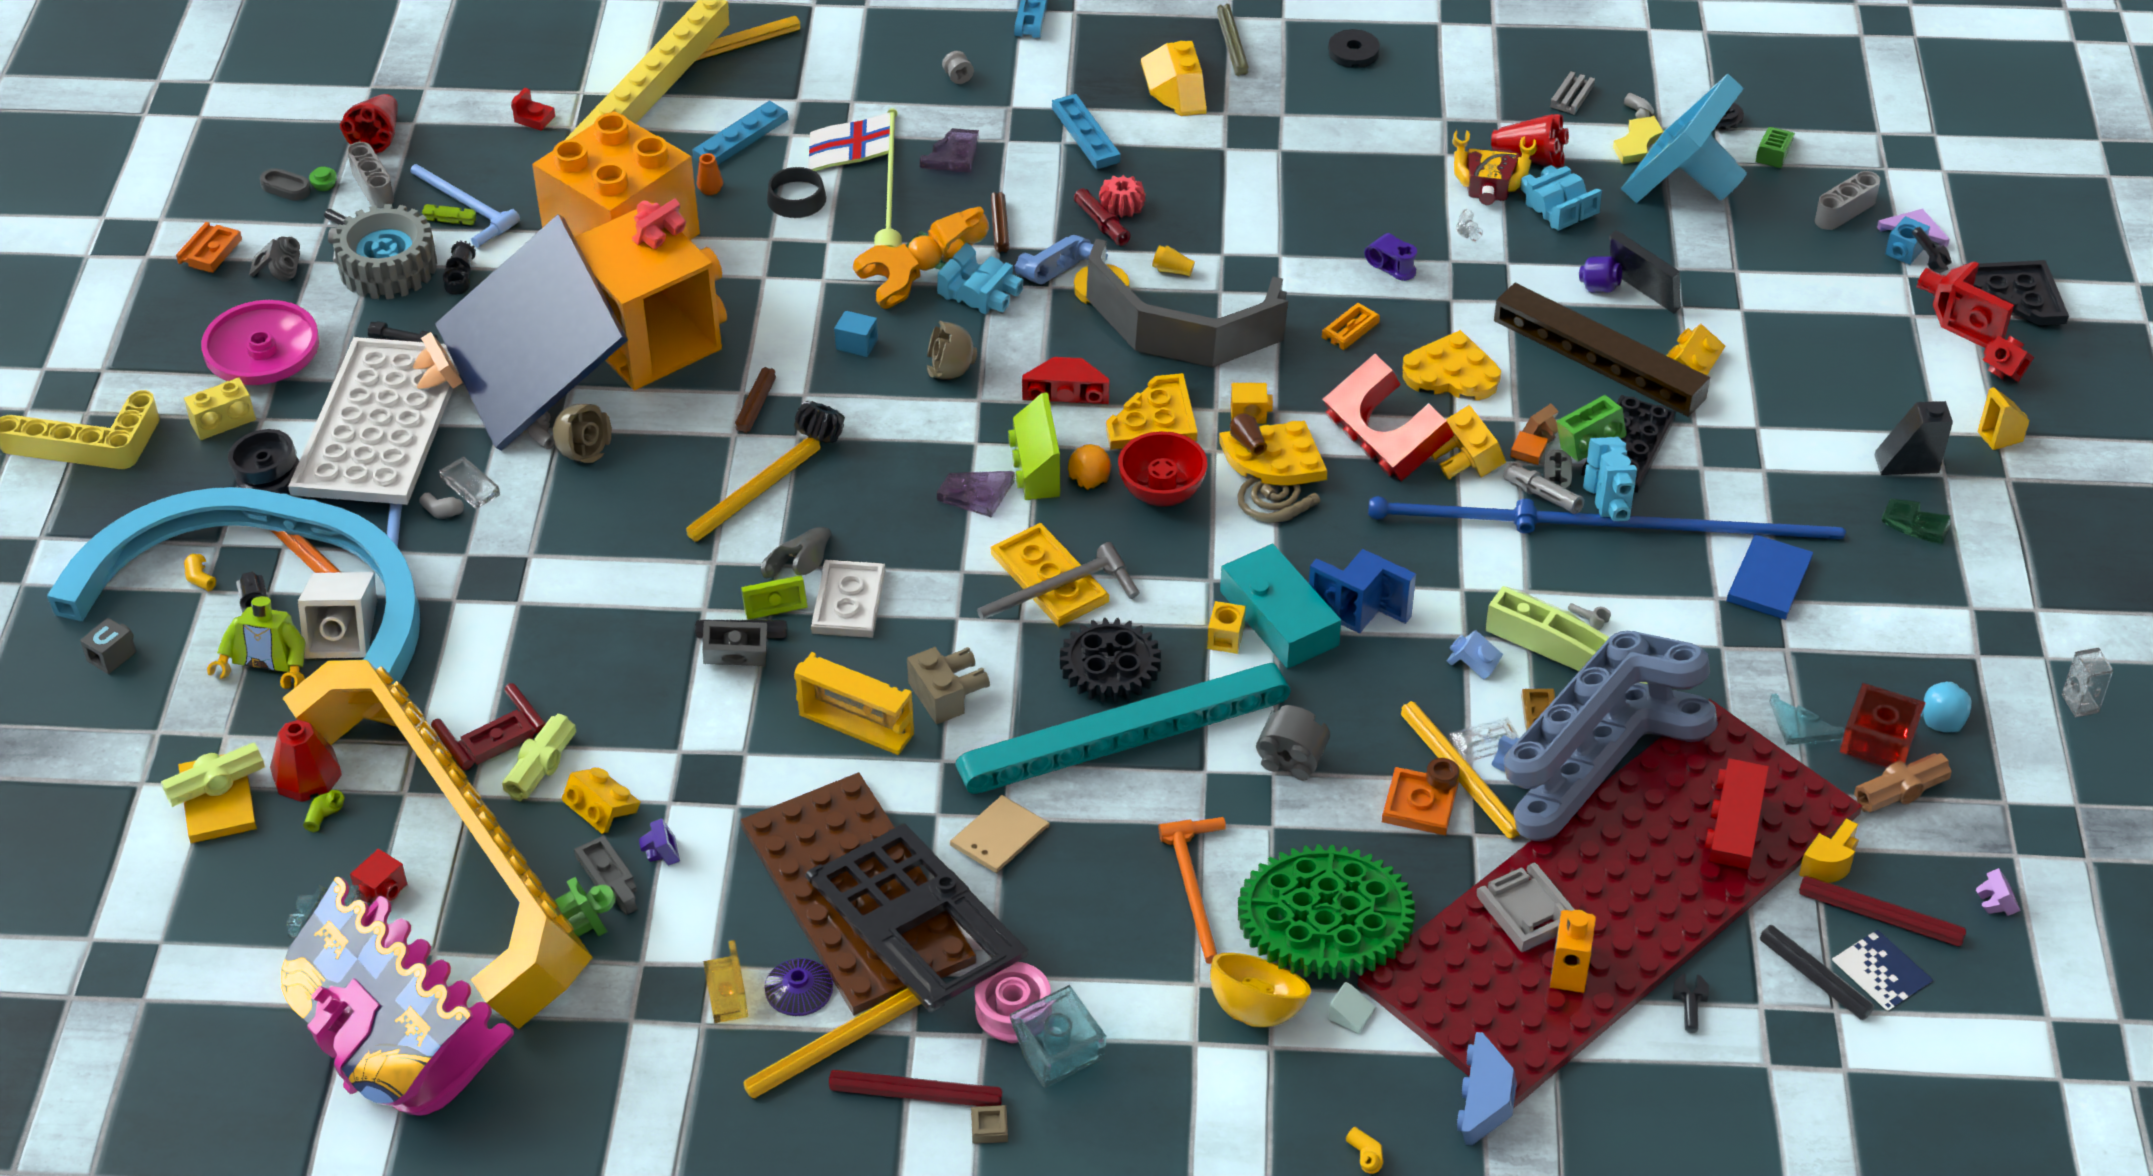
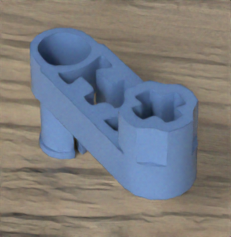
M1078 235L1065 237L1035 256L1028 253L1021 254L1015 264V272L1029 281L1044 284L1076 265L1080 260H1088L1094 244H1091L1089 239Z

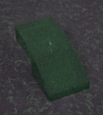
M1890 498L1883 513L1882 522L1912 537L1943 544L1951 526V515L1922 512L1920 502Z

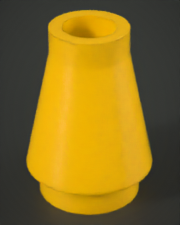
M1159 245L1152 263V267L1158 268L1157 271L1180 274L1188 277L1191 276L1195 261L1185 257L1168 245L1166 247Z

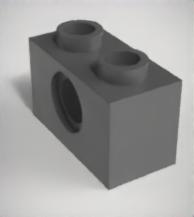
M704 621L703 664L766 666L767 623Z

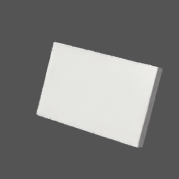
M825 560L811 624L812 634L873 638L886 571L885 564Z

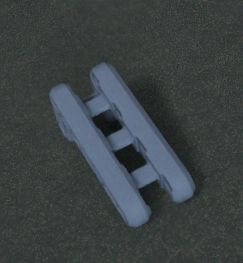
M1620 631L1609 637L1504 757L1507 779L1520 788L1531 789L1514 809L1515 825L1519 834L1529 840L1538 842L1547 841L1555 837L1641 736L1656 734L1686 742H1697L1709 737L1718 725L1715 705L1699 695L1672 690V688L1680 690L1692 689L1708 678L1710 674L1708 653L1693 643L1637 631Z

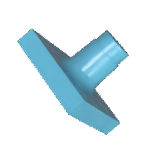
M1729 74L1722 78L1664 130L1622 186L1621 190L1635 203H1638L1676 168H1680L1720 201L1726 198L1741 183L1747 172L1736 163V160L1720 145L1711 132L1744 88Z

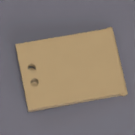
M1001 795L950 840V846L997 874L1028 844L1048 828L1050 823Z

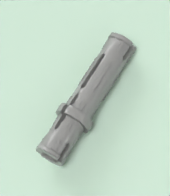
M1514 462L1509 463L1504 470V479L1519 485L1528 494H1536L1573 514L1579 513L1584 506V497L1543 478L1542 474L1535 470L1529 471Z

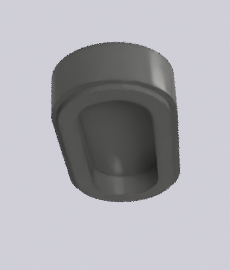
M277 168L266 170L260 176L261 187L265 192L289 200H302L311 193L309 180L303 176Z

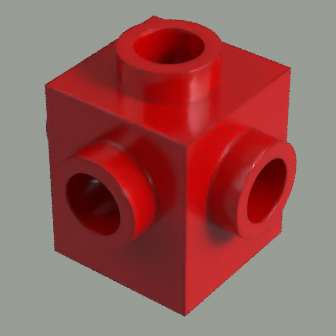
M1997 336L1995 341L1992 340L1985 348V356L1982 360L1990 365L1988 371L2003 379L2007 375L2019 382L2035 357L2023 350L2022 348L2025 344L2009 336L2005 340Z

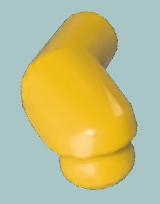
M1353 1127L1346 1137V1142L1360 1151V1165L1366 1173L1374 1174L1384 1164L1382 1145L1357 1127Z

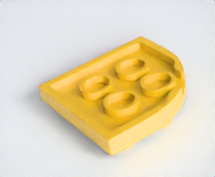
M1290 421L1284 424L1259 426L1267 444V449L1258 456H1253L1251 452L1231 436L1230 431L1219 433V443L1228 463L1236 472L1244 477L1248 473L1256 478H1261V483L1272 485H1296L1327 480L1326 466L1305 421Z

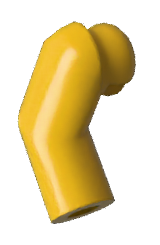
M194 553L188 555L184 561L186 580L206 591H212L216 586V578L203 572L205 565L202 562H206L205 557Z

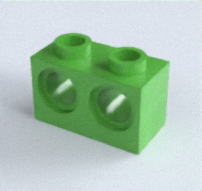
M1606 395L1556 421L1561 449L1577 462L1587 458L1590 438L1619 437L1621 439L1626 436L1623 409Z

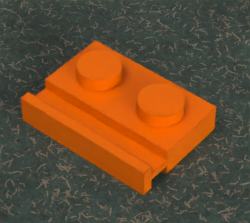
M205 222L176 254L179 264L186 262L189 267L213 273L241 242V232L217 224L213 227L210 226L209 222Z

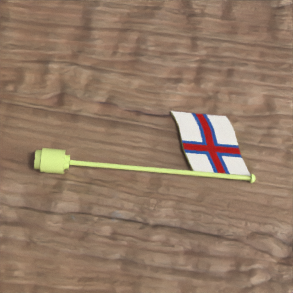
M894 108L889 109L886 114L869 119L832 125L810 132L808 169L813 171L862 162L888 154L886 229L876 233L874 246L898 247L902 245L900 233L891 229L895 117L898 115L897 110Z

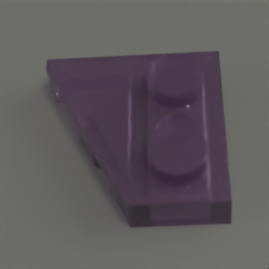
M952 128L945 134L942 140L933 145L932 153L928 156L922 155L920 157V168L971 172L979 141V130Z
M1015 472L949 473L937 491V501L992 517L1015 482Z

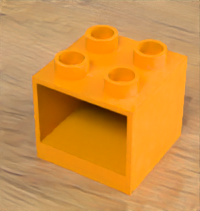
M615 111L599 116L593 125L573 138L559 142L553 151L532 164L542 228L559 214L565 218L575 237L636 210L637 205L642 201L652 202L653 204L657 202L660 206H663L675 198L680 203L679 213L686 221L685 226L689 231L691 240L700 234L692 157L666 142L662 137L652 134Z
M637 209L575 236L584 257L628 339L626 343L605 361L634 391L721 350L719 325L727 320L726 309L722 300L716 294L715 281L722 278V268L715 253L708 247L699 250L692 243L686 226L676 236H673L666 228L662 229L666 234V239L655 250L645 242L637 245L632 240V237L637 234L636 221L634 220V216L638 214Z

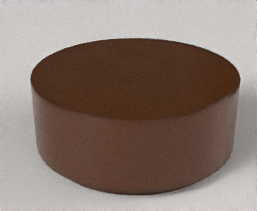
M1447 758L1434 759L1427 766L1426 780L1436 789H1451L1458 783L1459 767L1454 761Z

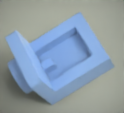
M1475 630L1467 637L1459 636L1450 647V650L1453 652L1447 662L1452 666L1461 659L1481 678L1485 679L1491 675L1502 658L1503 653Z

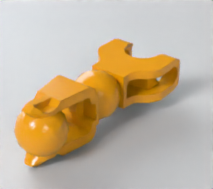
M982 207L969 208L932 223L930 230H928V236L922 235L914 238L909 243L908 248L905 244L898 247L876 245L854 260L853 270L862 279L875 275H882L888 278L877 289L876 302L883 309L891 308L908 298L913 281L921 277L920 270L934 269L939 264L940 259L943 262H948L951 258L953 259V256L966 242L973 246V244L983 240L989 230V222L985 214H983L984 210Z

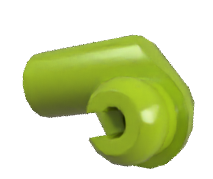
M331 790L329 793L314 798L304 821V828L310 832H317L323 818L338 812L342 808L345 801L344 794L339 790Z

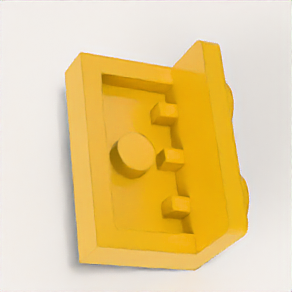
M1700 323L1692 331L1687 328L1677 339L1679 345L1674 346L1666 356L1708 375L1726 346Z
M599 767L571 772L562 795V801L601 834L608 833L614 817L637 813L641 803L630 793L629 789L618 784L609 776L607 771Z

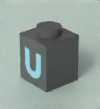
M107 618L80 640L87 662L108 675L136 653L132 631L125 624L119 625L110 618Z

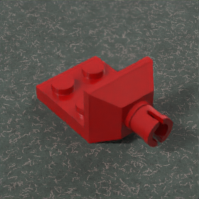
M1974 261L1954 268L1946 276H1942L1930 268H1925L1918 279L1916 287L1935 296L1933 307L1942 328L1984 348L1992 340L1995 341L1997 336L2005 339L2014 305L1974 286L1979 263Z

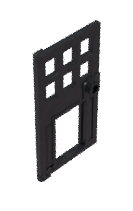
M905 823L823 866L820 864L810 869L805 875V878L821 893L929 1012L941 1008L945 1005L944 1002L1028 956V949ZM902 843L914 856L896 864L885 851ZM875 857L886 870L872 878H868L857 865ZM920 865H924L935 878L917 886L906 873ZM847 871L859 885L841 893L830 879ZM896 879L905 888L907 893L890 901L878 887ZM865 894H869L880 907L863 916L850 902ZM944 911H947L992 958L947 984L901 936V934Z

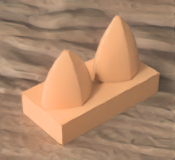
M430 332L421 339L426 348L416 358L413 368L429 369L422 376L417 388H430L447 381L454 389L463 383L446 350L435 336Z

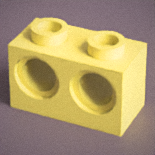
M240 378L226 381L220 385L184 397L190 424L200 440L256 420L250 394Z

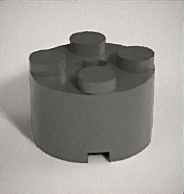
M1285 705L1281 706L1279 711L1273 709L1256 743V750L1262 758L1261 765L1268 771L1277 772L1279 769L1291 772L1299 780L1309 779L1310 775L1316 770L1330 739L1329 728L1324 722L1320 726L1314 721L1316 715L1303 708Z

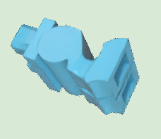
M1550 165L1541 171V177L1535 178L1529 174L1521 179V190L1526 194V205L1538 213L1542 212L1543 219L1550 222L1552 229L1555 228L1559 231L1577 223L1578 220L1582 221L1600 213L1602 190L1594 189L1586 192L1583 179L1577 174H1571V169L1567 166L1556 169Z
M967 242L953 256V259L951 258L938 272V294L942 295L946 300L955 299L958 303L963 300L968 306L979 308V312L985 315L991 309L1003 313L1010 303V295L1005 293L1018 296L1023 290V279L1013 275V265L1007 262L1004 264L992 256L980 265L976 261L975 249Z
M1619 437L1590 438L1587 456L1589 464H1586L1583 488L1588 492L1596 493L1595 505L1599 509L1601 517H1611L1613 521H1628L1631 515L1637 468L1635 465H1631V460L1626 456V443Z

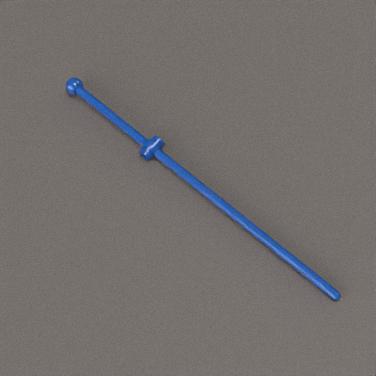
M1376 496L1369 500L1368 515L1376 520L1383 519L1387 515L1514 521L1517 531L1520 533L1533 532L1536 523L1828 539H1843L1846 534V530L1842 527L1644 516H1630L1628 521H1613L1611 517H1601L1600 514L1537 511L1534 502L1530 499L1518 500L1514 509L1387 503L1385 498Z

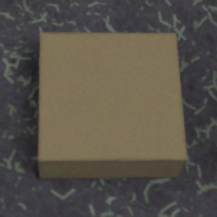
M1006 1105L971 1107L973 1144L1008 1142Z

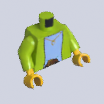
M256 597L251 602L252 607L246 608L241 616L235 617L224 632L217 654L220 655L218 661L211 662L208 665L207 673L209 676L214 675L216 666L220 665L222 667L220 679L226 678L231 672L228 659L232 658V664L287 672L282 675L280 684L282 688L289 689L291 687V678L293 677L295 688L305 680L304 675L299 672L300 668H303L305 639L295 625H293L290 614L272 610L271 600L268 597Z

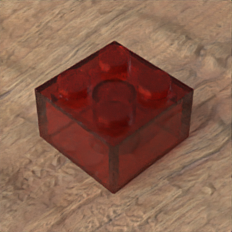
M1862 683L1845 728L1840 752L1885 767H1889L1898 761H1903L1906 764L1926 702Z

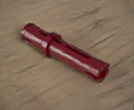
M1081 188L1075 193L1074 201L1098 224V228L1103 234L1109 235L1116 245L1123 246L1129 242L1131 238L1130 232L1120 224V220L1115 214L1109 213L1094 198L1088 189Z

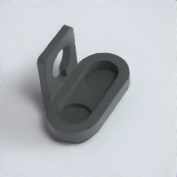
M281 236L277 240L272 239L254 256L249 275L254 277L268 264L269 270L275 278L282 282L290 281L297 271L300 257L299 242L293 237Z

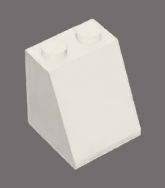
M374 572L312 573L298 599L301 635L306 642L304 659L364 658L369 650L377 605Z

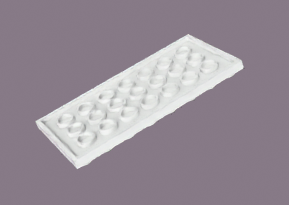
M353 337L288 486L290 495L408 505L453 391V388L447 381L430 388H417L422 376L429 369L413 368L416 358L426 348L423 342ZM441 344V345L443 346V348L446 350V352H447V354H448L450 360L452 361V363H453V365H454L456 371L458 372V370H457V368H456V366H455V364H454V362H453V360H452V358H451V356H450V353H449V351H448L446 345H445V344Z

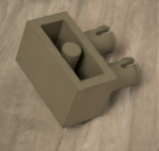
M936 647L907 657L908 683L936 725L965 714V696L990 686L989 677L984 672V668H979L961 677L954 675L956 672L975 666V658L969 647L945 657L939 653Z

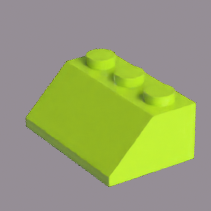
M1042 393L1013 417V430H1008L1010 448L1015 447V450H1012L1013 467L1019 468V471H1016V484L1018 489L1023 488L1025 500L1060 497V452L1048 393Z

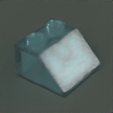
M1070 985L1010 1014V1020L1026 1063L1044 1089L1104 1059L1107 1036Z

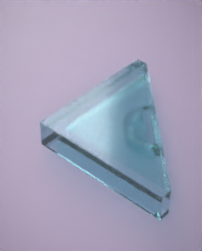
M1771 694L1769 702L1786 745L1844 739L1845 730L1843 727H1833L1821 721V717L1799 705L1796 708L1780 700L1778 694Z

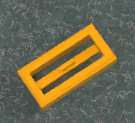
M1357 303L1322 330V338L1325 340L1331 338L1330 343L1333 345L1339 343V348L1345 350L1377 325L1380 321V315ZM1347 324V326L1344 329H1342L1339 333H1336Z

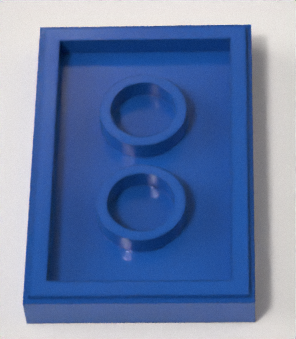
M1754 534L1728 592L1726 601L1786 620L1811 563L1813 552Z

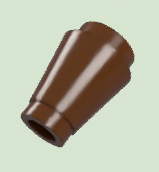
M1243 413L1232 419L1229 426L1231 436L1251 452L1253 456L1264 453L1267 449V444L1255 417Z

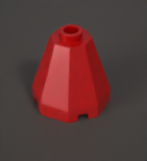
M295 720L284 724L278 732L270 764V770L278 794L304 802L310 800V795L318 793L320 796L329 793L342 776L333 747L308 722Z

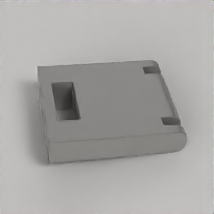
M1536 863L1527 866V873L1521 867L1488 882V888L1486 886L1477 888L1478 899L1521 952L1556 937L1561 911L1575 910ZM1550 919H1553V920H1554L1553 922H1551V923H1549V924H1547V925H1545V926H1543V927H1540V928H1538V929H1536V930H1534V928H1533V927H1535V926H1537V925H1540V924H1542V923H1544V922H1546V921H1548V920H1550Z

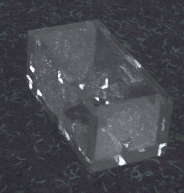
M2099 647L2077 651L2074 654L2061 695L2075 718L2099 713L2112 676L2113 669Z

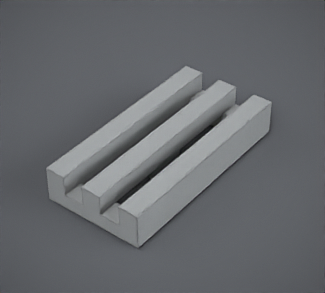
M1570 71L1551 99L1550 107L1575 115L1594 87L1595 78L1590 77L1587 81L1585 80V75L1580 74L1577 78L1575 77V72ZM1580 86L1583 87L1581 92L1578 94V96L1572 103L1571 107L1567 106L1569 102L1574 98L1575 93L1578 91Z

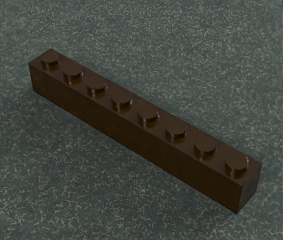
M1516 282L1496 300L1495 322L1687 417L1707 399L1711 377Z

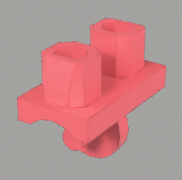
M675 198L663 206H660L657 202L653 205L648 201L640 202L637 205L638 214L634 216L637 234L632 237V240L637 245L645 242L655 250L666 239V234L662 229L666 228L673 236L681 233L685 228L686 221L679 213L680 203Z

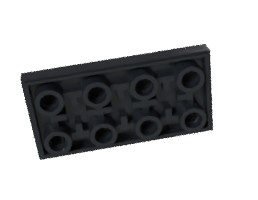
M1621 395L1617 404L1623 409L1626 436L1621 438V440L1626 443V456L1631 460V465H1635L1637 468L1634 492L1638 493L1675 420L1676 411L1666 409L1661 405L1640 401L1635 397ZM1587 460L1582 467V476H1585L1586 464H1589Z

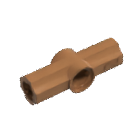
M1933 753L1908 765L1903 761H1898L1886 768L1882 776L1856 786L1854 795L1857 802L1863 805V812L1869 811L1871 813L1897 801H1900L1902 804H1909L1919 798L1925 789L1950 779L1952 771L1947 758L1942 753Z

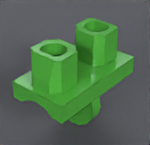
M576 877L566 881L571 891L558 897L555 901L562 915L573 926L574 933L579 937L591 929H594L598 936L608 932L597 913H604L612 908L616 899L613 890L607 885H598L592 887L588 894H586Z

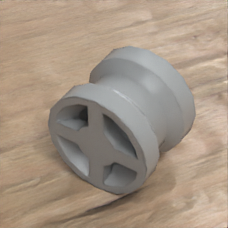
M950 52L943 59L942 67L955 84H963L973 76L974 67L963 52Z

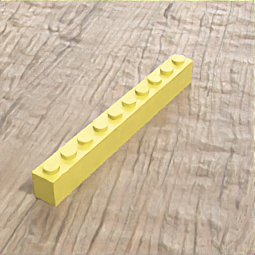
M698 0L565 140L573 138L593 125L599 116L613 111L624 115L628 120L636 124L730 25L728 1Z

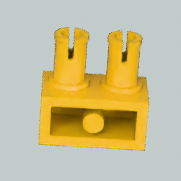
M1470 405L1446 419L1454 436L1431 455V458L1436 461L1456 447L1461 450V452L1443 463H1439L1442 472L1448 480L1470 466L1482 478L1506 463L1499 442Z

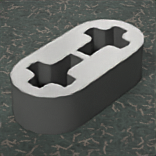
M1563 450L1549 451L1545 456L1543 478L1555 483L1554 481H1560V486L1570 491L1572 483L1571 456ZM1555 463L1560 464L1561 468H1555Z

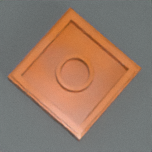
M1395 767L1382 814V822L1446 836L1459 780L1453 788L1440 790L1432 787L1427 782L1426 773Z

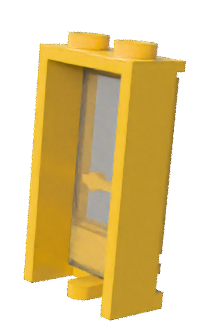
M813 652L809 654L804 662H800L796 667L794 679L796 680L797 687L796 700L798 701L799 716L896 755L901 753L914 735L912 691L904 689L901 692L897 687L891 688L889 684L821 657L816 658V653Z

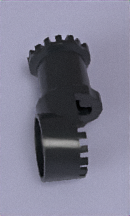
M460 240V242L457 241L456 244H453L451 248L452 256L446 262L443 281L445 290L449 294H462L470 288L469 274L472 266L470 262L476 256V249H474V245L470 246L471 244L467 243V241L462 242Z

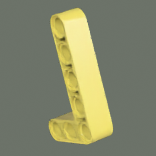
M146 390L136 391L127 398L111 428L5 415L0 417V449L3 453L114 469H127L138 461L158 425L160 417L153 394Z

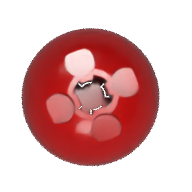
M1159 431L1146 433L1129 441L1120 452L1118 466L1125 487L1134 497L1152 506L1168 507L1184 502L1199 489L1206 475L1207 457L1202 447L1191 438L1174 432Z

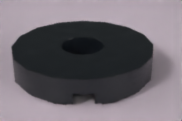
M1356 29L1342 30L1330 38L1328 44L1329 56L1334 62L1344 67H1352V64H1359V67H1365L1378 59L1380 43L1369 32Z

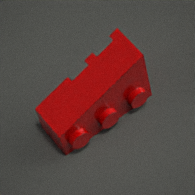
M1729 758L1726 770L1719 769L1716 788L1721 789L1720 800H1713L1710 818L1716 819L1714 830L1708 829L1704 849L1710 850V862L1749 869L1769 766Z

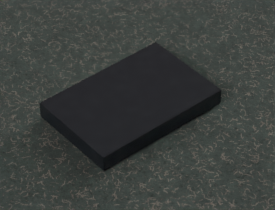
M1614 231L1609 236L1610 256L1614 257L1617 263L1621 264L1622 280L1673 314L1681 308L1680 271L1621 232Z

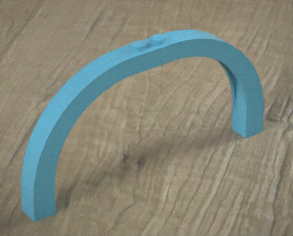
M226 487L189 491L151 502L133 510L108 525L89 540L70 560L47 595L56 616L83 622L107 583L128 562L147 549L169 538L203 528L234 525L251 526L277 532L285 531L291 535H300L305 538L336 545L358 556L376 572L386 589L385 613L379 631L363 660H368L376 669L382 666L393 678L392 684L396 681L400 683L414 655L420 630V606L410 569L396 544L382 530L361 516L316 500L297 498L288 494L251 488Z

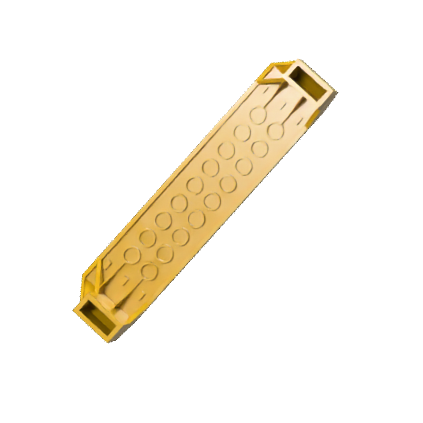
M368 660L327 661L283 697L295 718L310 723L330 745L364 718L397 726L520 902L509 948L471 979L484 1001L517 1029H520L567 990L593 958L574 933L573 926L562 915L556 902L546 892L542 882L527 865V861L513 845L511 838L499 825L494 814L482 801L480 794L470 784L466 774L456 764L449 750L437 737L438 735L425 720L423 713L407 698L409 693L398 681L392 684L391 682L394 680L382 666L376 669Z

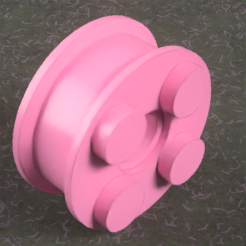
M1016 962L978 983L975 987V1013L980 1027L993 1038L1009 1043L1024 1041L1039 1034L1046 1027L1051 1016V987L1048 979L1036 967L1027 963Z

